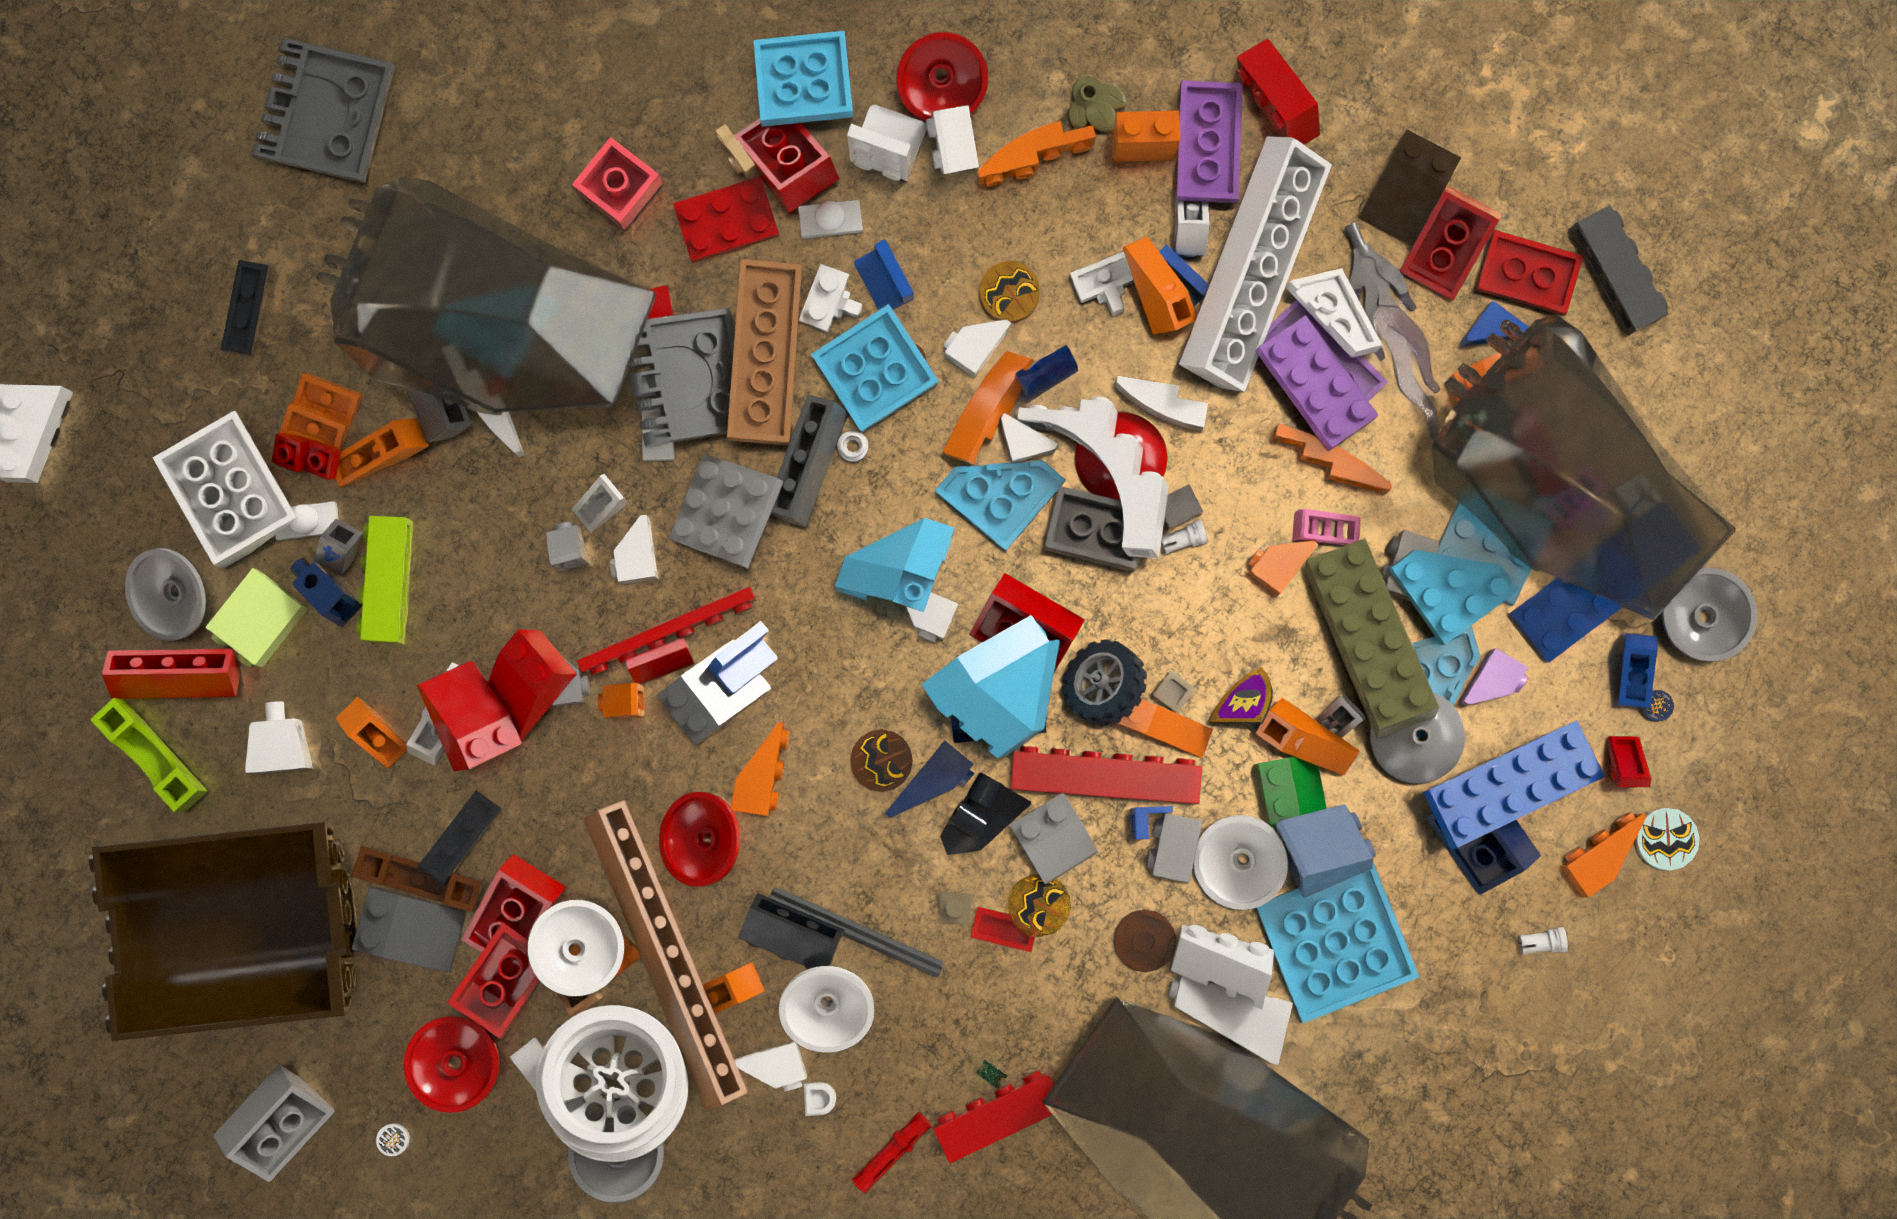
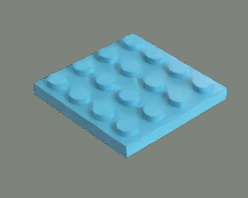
M1374 862L1373 869L1303 898L1299 888L1275 896L1264 905L1256 907L1301 1023L1308 1022L1419 978Z

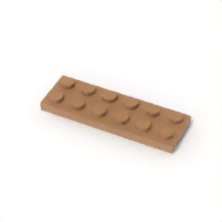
M740 259L727 427L728 441L789 446L802 264Z

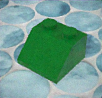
M1297 757L1254 764L1265 823L1268 825H1275L1276 822L1327 809L1319 766Z

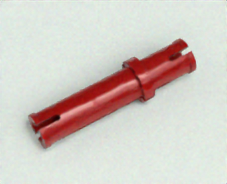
M918 1111L900 1131L896 1130L892 1134L893 1138L851 1179L856 1187L866 1194L906 1152L910 1153L914 1149L913 1145L933 1126L930 1121Z

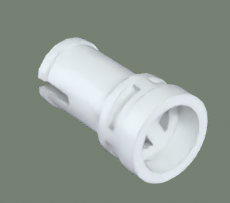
M1197 520L1186 525V528L1162 535L1161 542L1163 543L1165 553L1169 554L1190 545L1195 547L1200 544H1206L1208 539L1201 520Z
M1564 927L1549 929L1545 933L1519 935V942L1522 943L1519 944L1522 955L1550 951V953L1568 951Z

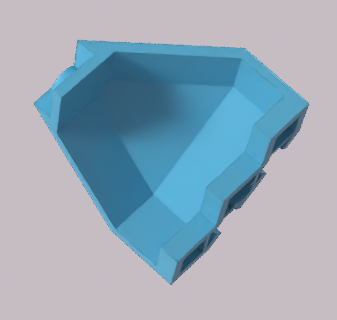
M923 518L845 556L835 584L836 591L865 601L868 595L924 612L942 562H945L955 528Z
M1030 615L958 656L921 685L943 715L948 718L953 714L960 721L959 726L975 741L981 738L990 745L988 747L989 752L996 758L1004 757L1018 749L1045 727L1059 640L1049 641L1045 631Z

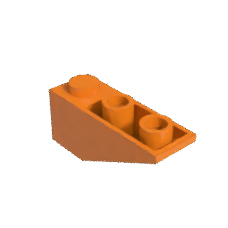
M1148 236L1122 247L1152 334L1176 331L1196 321L1197 315L1188 290Z
M1281 698L1269 710L1263 724L1259 726L1255 733L1284 753L1343 776L1360 752L1356 747L1284 698Z
M777 723L735 779L731 804L733 811L770 816L771 810H777L779 792H774L776 779H782L784 761H779L781 748H787L789 730H784V723Z
M1632 811L1626 813L1616 820L1617 827L1609 832L1606 829L1600 831L1590 839L1592 841L1591 845L1583 850L1581 847H1578L1565 856L1567 861L1560 865V867L1581 897L1589 898L1615 880L1647 817L1645 813L1633 814Z

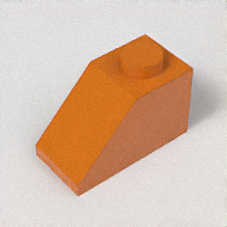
M1312 540L1269 546L1264 552L1258 549L1248 562L1252 567L1248 575L1278 596L1317 547L1318 543Z
M638 683L603 686V693H598V711L603 712V717L607 719L644 718V686Z
M358 696L335 718L349 738L387 769L407 751V742Z
M752 962L702 984L714 1014L765 991Z

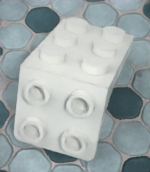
M872 105L868 110L863 126L859 127L851 124L847 140L850 161L854 162L853 164L861 169L880 171L885 177L899 181L902 179L908 181L926 134L927 125L925 122L878 105Z

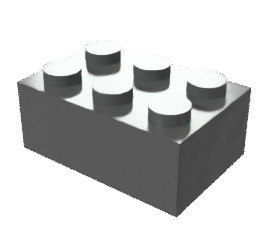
M1059 486L1043 551L1130 572L1136 570L1139 557L1128 556L1122 548L1124 521L1120 500Z

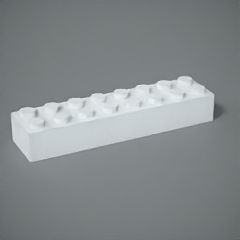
M1267 136L1179 365L1221 389L1241 392L1246 390L1259 356L1255 350L1264 343L1332 164L1295 138Z

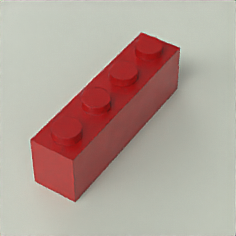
M233 649L108 651L102 671V677L111 699L236 697L241 676Z
M1040 1070L1034 1071L1024 1076V1083L1014 1088L1010 1083L995 1090L996 1096L987 1101L980 1097L965 1105L967 1110L955 1115L954 1111H950L938 1117V1124L934 1125L933 1129L949 1164L1065 1110L1048 1072L1041 1074Z

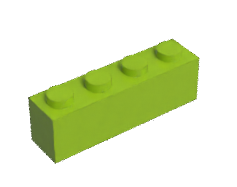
M369 516V523L364 524L363 540L367 542V552L361 558V572L365 573L364 585H360L358 595L359 603L363 604L362 616H358L356 623L357 635H360V640L364 642L404 644L413 521L406 517Z

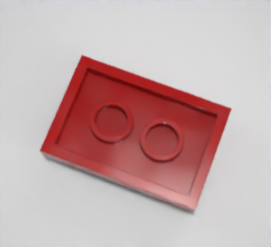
M761 176L673 203L692 263L780 236Z
M1494 230L1490 238L1476 290L1565 316L1568 313L1583 255Z

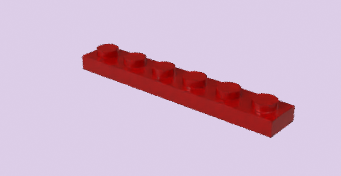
M749 586L577 660L581 672L585 674L590 672L591 676L598 675L609 669L608 664L619 660L620 664L626 663L625 659L636 656V652L645 648L652 650L665 645V640L675 635L678 639L687 637L695 633L694 627L703 623L707 627L715 625L724 620L722 615L734 611L735 615L753 608L751 603L757 601L752 588Z

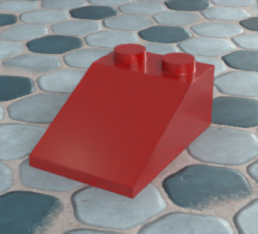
M759 118L734 135L754 162L761 178L789 213L839 180L831 157L801 123L762 127Z
M1447 185L1400 272L1454 301L1502 214Z
M518 629L499 652L488 684L510 714L522 741L577 673L541 630Z
M472 660L417 685L454 772L471 769L522 744L510 714Z
M513 854L498 869L461 940L482 953L502 923L529 940L531 930L538 918L546 910L558 904L566 886Z
M502 923L447 1001L450 1006L501 1040L520 1015L540 983L529 963L528 940Z

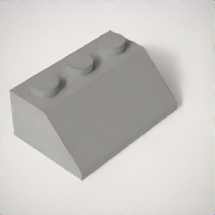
M278 1065L213 1136L225 1157L270 1182L335 1111L303 1079L283 1066Z

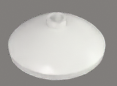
M1245 815L1225 817L1209 826L1198 841L1194 859L1195 875L1204 892L1217 903L1239 910L1259 907L1274 898L1286 880L1289 865L1285 844L1278 833L1264 821ZM1239 854H1247L1249 862L1242 863L1239 860Z
M583 900L561 902L546 910L534 924L528 940L529 963L539 981L550 990L566 996L589 995L606 986L618 972L624 955L623 935L614 917L601 906ZM572 944L578 945L580 947L579 955H571L568 950L569 946Z
M833 966L814 967L799 973L786 985L780 998L779 1017L785 1032L800 1046L817 1052H837L855 1045L867 1034L874 1018V1001L867 985L854 973ZM825 996H828V997H831L832 999L829 1000V1001H826V1000H824V999H822V998L825 997Z

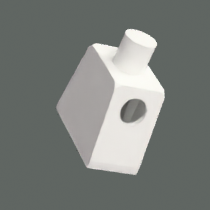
M282 701L265 703L266 721L250 723L245 772L247 774H262L313 769L301 720L285 719V708Z

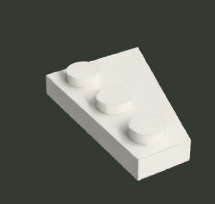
M1342 268L1291 280L1286 286L1287 290L1351 358L1377 352L1382 346Z

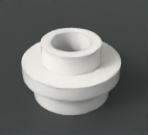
M858 431L845 432L838 440V452L846 461H859L867 454L868 441ZM852 441L857 442L859 445L858 450L850 452L847 449L848 443Z

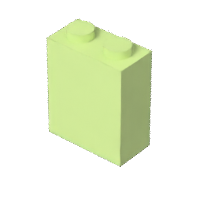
M252 568L206 628L213 633L210 638L225 649L229 645L238 653L235 656L248 667H251L252 664L263 667L309 608L264 573Z

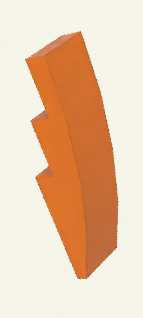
M1009 351L1002 355L970 399L943 453L949 457L972 465L974 464L984 439L992 440L1004 413L1010 416L1034 362L1033 359Z
M1279 423L1275 427L1272 440L1302 447L1299 460L1329 467L1326 479L1387 494L1391 490L1392 484L1368 464L1344 449L1335 446L1327 451L1315 435Z

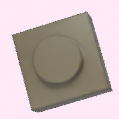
M1171 670L1152 696L1171 711L1178 714L1196 688Z
M940 891L938 923L970 925L972 893Z

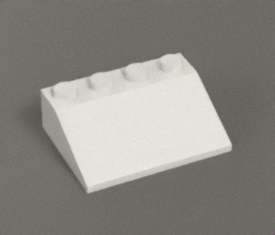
M235 410L153 457L210 560L217 567L224 569L249 555L297 519Z

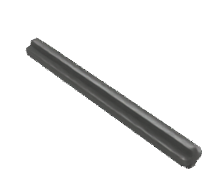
M774 888L769 896L773 900L845 929L842 936L934 977L940 975L943 962L939 959L782 889Z

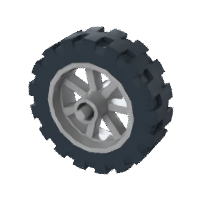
M1104 639L1101 640V643L1095 641L1089 643L1088 648L1085 650L1081 648L1076 653L1077 657L1074 660H1070L1067 665L1069 667L1068 672H1064L1063 675L1065 686H1062V692L1067 697L1065 699L1066 704L1073 709L1074 713L1094 725L1097 723L1100 726H1108L1110 722L1113 724L1121 722L1120 718L1130 716L1133 713L1132 709L1134 706H1139L1142 701L1140 696L1142 693H1145L1146 684L1144 679H1147V673L1142 668L1144 666L1142 660L1118 641L1112 643L1110 640ZM1112 664L1106 673L1105 665ZM1120 669V671H1121V676H1120V677H1114L1115 674H1116V673L1118 672V670ZM1098 692L1095 702H1091L1089 697ZM1106 694L1111 695L1104 700Z

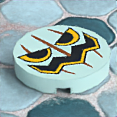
M1661 808L1649 812L1635 839L1638 854L1655 869L1671 871L1683 868L1693 860L1698 851L1700 837L1697 826L1688 815L1677 809Z

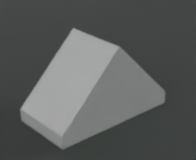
M1343 694L1333 700L1315 720L1343 738L1362 722L1366 716Z

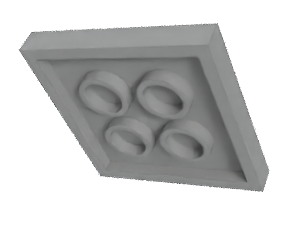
M703 454L668 539L748 568L783 481L773 476Z

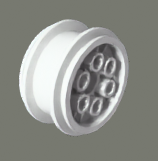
M599 1006L583 1011L567 1020L555 1031L545 1045L536 1071V1093L546 1121L560 1140L570 1149L587 1158L598 1161H627L643 1156L657 1148L671 1135L680 1122L688 1098L689 1084L686 1065L671 1033L654 1017L638 1009L626 1006ZM614 1036L626 1037L622 1054L615 1053ZM606 1052L611 1055L609 1063L605 1066H597L594 1063L599 1053ZM577 1053L589 1063L587 1071L570 1063ZM639 1055L643 1058L638 1068L630 1069L626 1066V1061L630 1056ZM660 1061L662 1071L648 1075L643 1074L648 1067ZM604 1077L611 1080L618 1077L617 1081L623 1091L613 1086L608 1090ZM582 1078H588L592 1082L591 1087L586 1092L575 1090L576 1083ZM647 1083L653 1084L655 1092L652 1096L648 1098L639 1096L638 1091L642 1085ZM603 1093L607 1096V1099H604L601 1094ZM579 1099L586 1101V1103L569 1113L565 1104ZM643 1104L654 1109L646 1116L638 1106ZM594 1107L604 1109V1115L598 1121L588 1120V1113ZM628 1109L635 1111L636 1117L630 1124H623L619 1121L623 1111ZM609 1118H614V1132H604Z

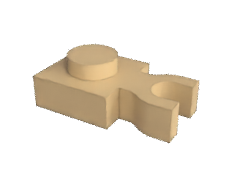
M724 124L717 129V137L731 156L727 160L737 174L742 172L747 179L756 174L757 169L754 162L739 141L736 140L727 125Z

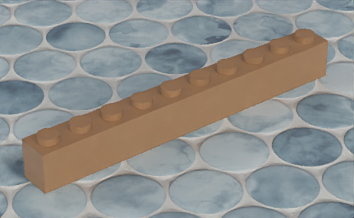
M623 800L597 810L583 820L705 1111L722 1106L748 1092L626 802Z

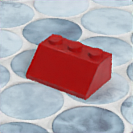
M1004 573L992 591L969 635L983 643L1032 615L1036 623L1045 631L1049 641L1059 640L1055 673L1085 619Z

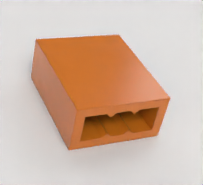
M1179 110L1116 113L1112 130L1113 162L1175 159L1180 144Z

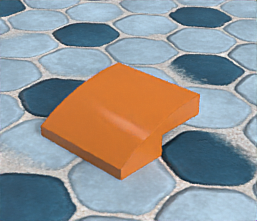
M302 373L294 400L288 404L280 432L316 440L341 449L352 426L363 394L310 373Z

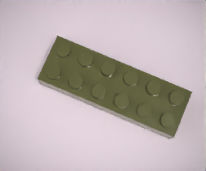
M1366 539L1358 540L1307 559L1305 573L1376 738L1384 737L1435 718L1439 705Z

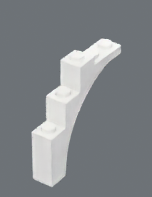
M1099 396L1092 397L1091 400L1081 399L1079 411L1067 406L1060 407L1059 410L1047 409V407L1042 405H1030L1029 408H1019L1017 418L1019 422L1033 430L1054 431L1073 439L1091 451L1106 466L1120 494L1124 521L1123 550L1128 556L1159 558L1169 486L1164 477L1156 472L1146 471L1139 475L1143 448L1138 439L1132 435L1117 434L1114 437L1118 411L1112 401Z

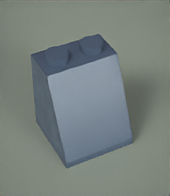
M1346 804L1276 822V832L1283 840L1287 850L1288 868L1303 898L1373 869V857L1376 856L1375 850L1369 839H1363L1359 831L1362 829L1360 820L1355 812H1349Z

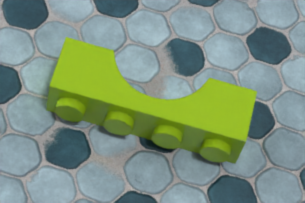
M113 698L90 719L112 744L123 750L138 764L150 779L153 790L173 812L185 813L208 792L126 700Z

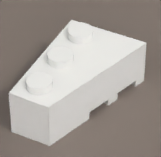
M0 384V480L17 483H38L52 448L50 444L56 429L61 425L63 420L61 416L67 401H70L72 397V391L63 386Z
M1182 925L1173 956L1171 971L1205 986H1208L1211 981L1227 988L1226 995L1235 998L1237 993L1253 999V1006L1262 1010L1272 978L1274 950L1269 949L1267 945L1260 942L1247 943L1240 941L1231 934L1222 933L1218 935L1211 933L1198 925Z

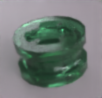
M985 1059L983 1061V1069H978L976 1073L999 1089L1001 1086L1000 1080L1002 1078L1006 1079L1008 1075Z

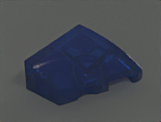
M1066 345L1052 354L1041 358L1029 369H1021L1016 372L1015 380L1021 387V396L1028 404L1079 370L1070 349Z

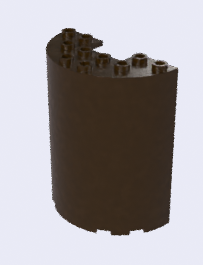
M328 822L92 847V853L89 855V867L91 872L95 874L96 883L92 889V898L94 904L98 905V912L107 910L109 912L105 918L107 933L111 934L112 946L109 947L108 955L111 965H114L115 973L105 976L106 982H103L102 985L103 999L108 1001L109 1014L106 1015L105 1025L107 1032L111 1033V1040L119 1041L345 1016L352 1004V997L348 996V993L356 985L357 968L354 963L351 964V957L354 956L356 951L352 950L357 929L350 873L342 869L341 863L344 862L345 853L340 839H333L331 836L334 835V827Z

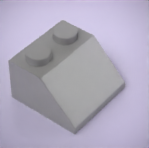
M1064 792L1010 824L1013 834L1045 885L1098 853L1095 844Z

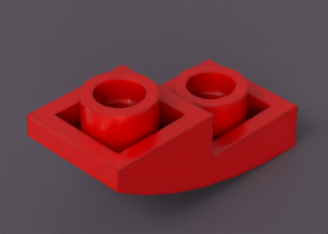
M279 432L275 436L271 462L294 472L305 470L324 479L331 480L337 477L341 449L316 440Z

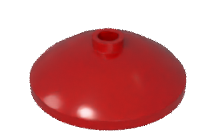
M933 32L915 40L903 53L896 72L897 89L903 104L913 115L923 121L931 118L930 112L962 106H969L970 114L973 113L982 102L988 87V68L982 53L969 39L952 32ZM938 69H944L946 74L944 77L938 78L935 76V72Z
M1118 412L1114 437L1117 434L1132 435L1138 439L1143 448L1139 475H1142V472L1150 471L1164 477L1168 455L1166 444L1160 432L1152 423L1139 415ZM1077 443L1075 467L1084 487L1091 494L1121 501L1115 481L1106 466L1091 451Z
M692 792L678 798L665 813L659 832L660 854L667 870L679 882L693 887L713 885L730 872L740 848V829L731 807L719 796L708 792Z
M459 1016L441 1017L422 1026L408 1043L403 1061L405 1080L412 1094L430 1109L445 1113L465 1111L483 1101L493 1089L500 1068L499 1053L492 1036L485 1028L473 1020ZM452 1057L460 1059L461 1065L459 1068L451 1066L450 1061Z

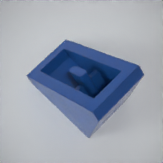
M1492 301L1462 339V347L1521 339L1529 333V326Z

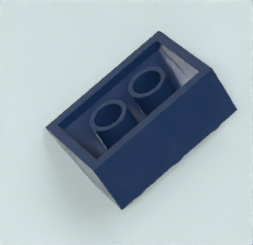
M1433 812L1426 817L1479 895L1524 872L1541 856L1517 820L1451 850Z

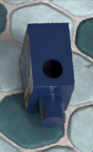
M300 558L291 566L290 571L297 577L292 585L321 616L338 626L343 627L363 607V604H360L359 600L340 581L315 562L310 564L305 558Z

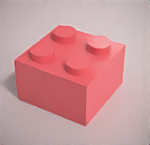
M610 137L573 182L572 186L580 197L625 231L663 183L657 172Z

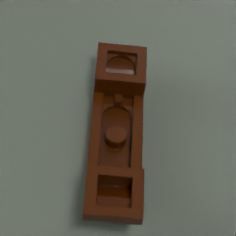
M364 846L360 847L351 877L378 885H385L439 901L442 904L474 912L483 882L452 873L449 880L443 885L419 868L420 862Z

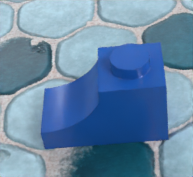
M1624 634L1618 705L1651 707L1657 658V636Z

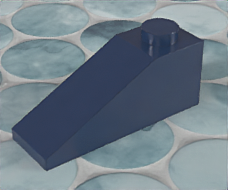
M944 740L885 814L891 818L953 790L958 784L963 788L975 774L970 770L974 764Z

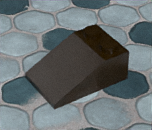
M1406 129L1365 204L1359 219L1413 246L1450 181L1461 157Z

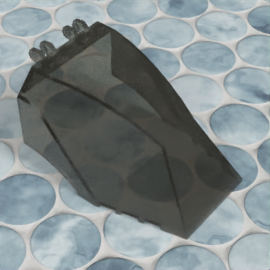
M401 177L377 187L370 203L361 199H349L348 209L355 213L363 214L365 217L362 221L356 217L342 216L340 223L344 228L358 232L347 259L339 255L327 254L325 256L324 262L326 265L333 269L342 270L340 277L328 272H319L316 279L325 286L335 288L330 298L334 343L374 380L411 388L456 403L470 411L491 415H502V412L510 411L530 413V410L537 409L559 411V408L578 407L579 409L615 407L655 301V292L560 250L430 180Z
M1556 314L1535 320L1524 333L1519 326L1505 319L1499 325L1500 329L1515 342L1510 346L1505 339L1495 333H1491L1486 338L1490 347L1502 355L1482 377L1474 368L1464 363L1457 369L1459 375L1473 385L1472 388L1468 391L1461 382L1453 377L1448 378L1444 383L1446 388L1460 400L1450 410L1432 444L1435 483L1465 506L1508 548L1509 553L1537 572L1540 570L1560 578V581L1568 584L1569 582L1589 590L1590 594L1594 596L1601 595L1619 603V606L1655 620L1734 534L1736 528L1653 436L1579 329Z
M1119 997L1113 1000L1042 1101L1100 1173L1113 1186L1114 1190L1150 1219H1337L1338 1216L1343 1219H1358L1351 1212L1344 1210L1350 1199L1355 1201L1356 1205L1363 1210L1369 1211L1373 1206L1355 1193L1366 1177L1370 1139L1228 1037L1187 1024L1171 1016L1157 1013L1149 1008Z

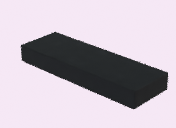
M238 260L221 345L223 352L254 357L271 272L269 265Z
M476 790L418 867L445 885L451 874L456 871L502 809Z

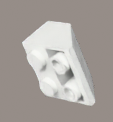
M969 106L930 112L931 118L926 119L929 138L935 137L937 149L932 150L934 168H940L941 174H947L979 167Z

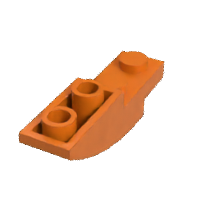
M1057 121L1023 134L1001 148L980 168L977 177L979 185L986 183L988 187L1002 184L1004 179L1016 176V179L1029 178L1034 175L1035 171H1038V158L1043 157L1044 161L1060 157L1063 152L1072 150L1073 153L1077 154L1090 150V146L1095 145L1096 140L1094 126L1063 132L1061 121Z

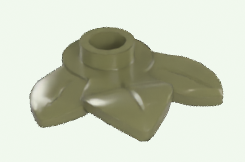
M1082 77L1073 86L1072 96L1074 101L1068 109V117L1074 129L1083 128L1089 123L1100 132L1110 133L1115 121L1114 109L1127 105V99L1124 93L1114 84H1101L1094 77ZM1086 86H1090L1093 90V95L1090 98L1084 95L1083 91Z

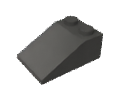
M731 640L681 675L656 695L696 746L702 744L772 689L762 675L758 674L737 692L730 694L710 671L708 665L713 658L732 644L734 640Z
M378 887L369 888L352 950L451 972L467 911Z

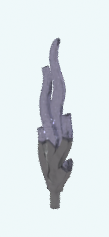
M1357 222L1345 227L1354 248L1352 250L1353 263L1349 283L1358 300L1363 288V309L1373 329L1385 340L1391 352L1398 387L1425 414L1429 423L1430 438L1435 440L1439 421L1436 408L1416 381L1411 364V353H1413L1418 360L1424 383L1434 393H1438L1440 387L1433 379L1428 342L1419 326L1394 301L1390 294L1389 286L1395 290L1401 303L1408 310H1416V305L1409 295L1400 271L1385 257L1377 253L1369 243L1365 244ZM1381 346L1375 354L1380 361H1383L1385 359V352Z

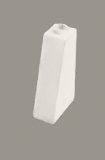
M1180 974L1178 980H1172L1168 998L1173 999V1006L1268 1062L1279 1065L1293 1005L1292 1002L1266 996L1261 1010L1253 1006V999L1239 993L1233 998L1225 994L1227 988L1213 982H1209V985L1205 986Z

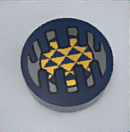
M1654 690L1652 691L1651 707H1640V710L1646 719L1659 722L1671 716L1674 710V702L1672 697L1665 691Z

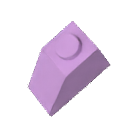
M1497 648L1489 650L1458 703L1466 706L1511 695L1514 691L1518 693L1527 681L1528 677L1524 674L1528 667Z

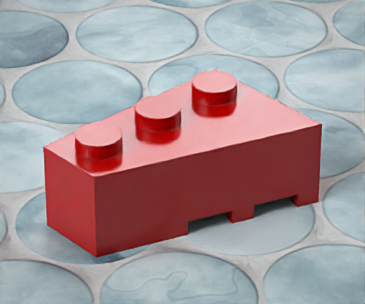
M1268 38L1237 56L1238 70H1236V76L1240 83H1243L1244 87L1247 86L1255 103L1261 108L1278 137H1292L1305 145L1320 136L1317 101Z

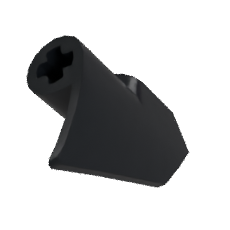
M979 772L964 801L961 800L940 835L947 855L981 851L1031 805V801Z

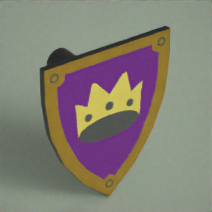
M1262 667L1247 674L1229 689L1215 708L1209 721L1210 724H1248L1253 732L1256 733L1269 712L1273 693L1270 678Z

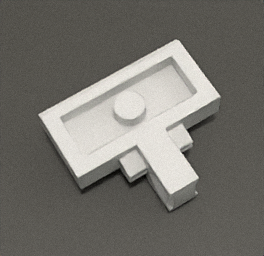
M1124 252L1070 273V279L1081 303L1097 297L1099 304L1107 303L1112 317L1124 312L1123 309L1125 307L1120 296L1125 294L1124 286L1134 283Z
M820 264L800 315L799 323L828 333L834 317L841 319L844 313L858 319L862 310V304L849 299L850 292L845 291L850 277L849 274Z

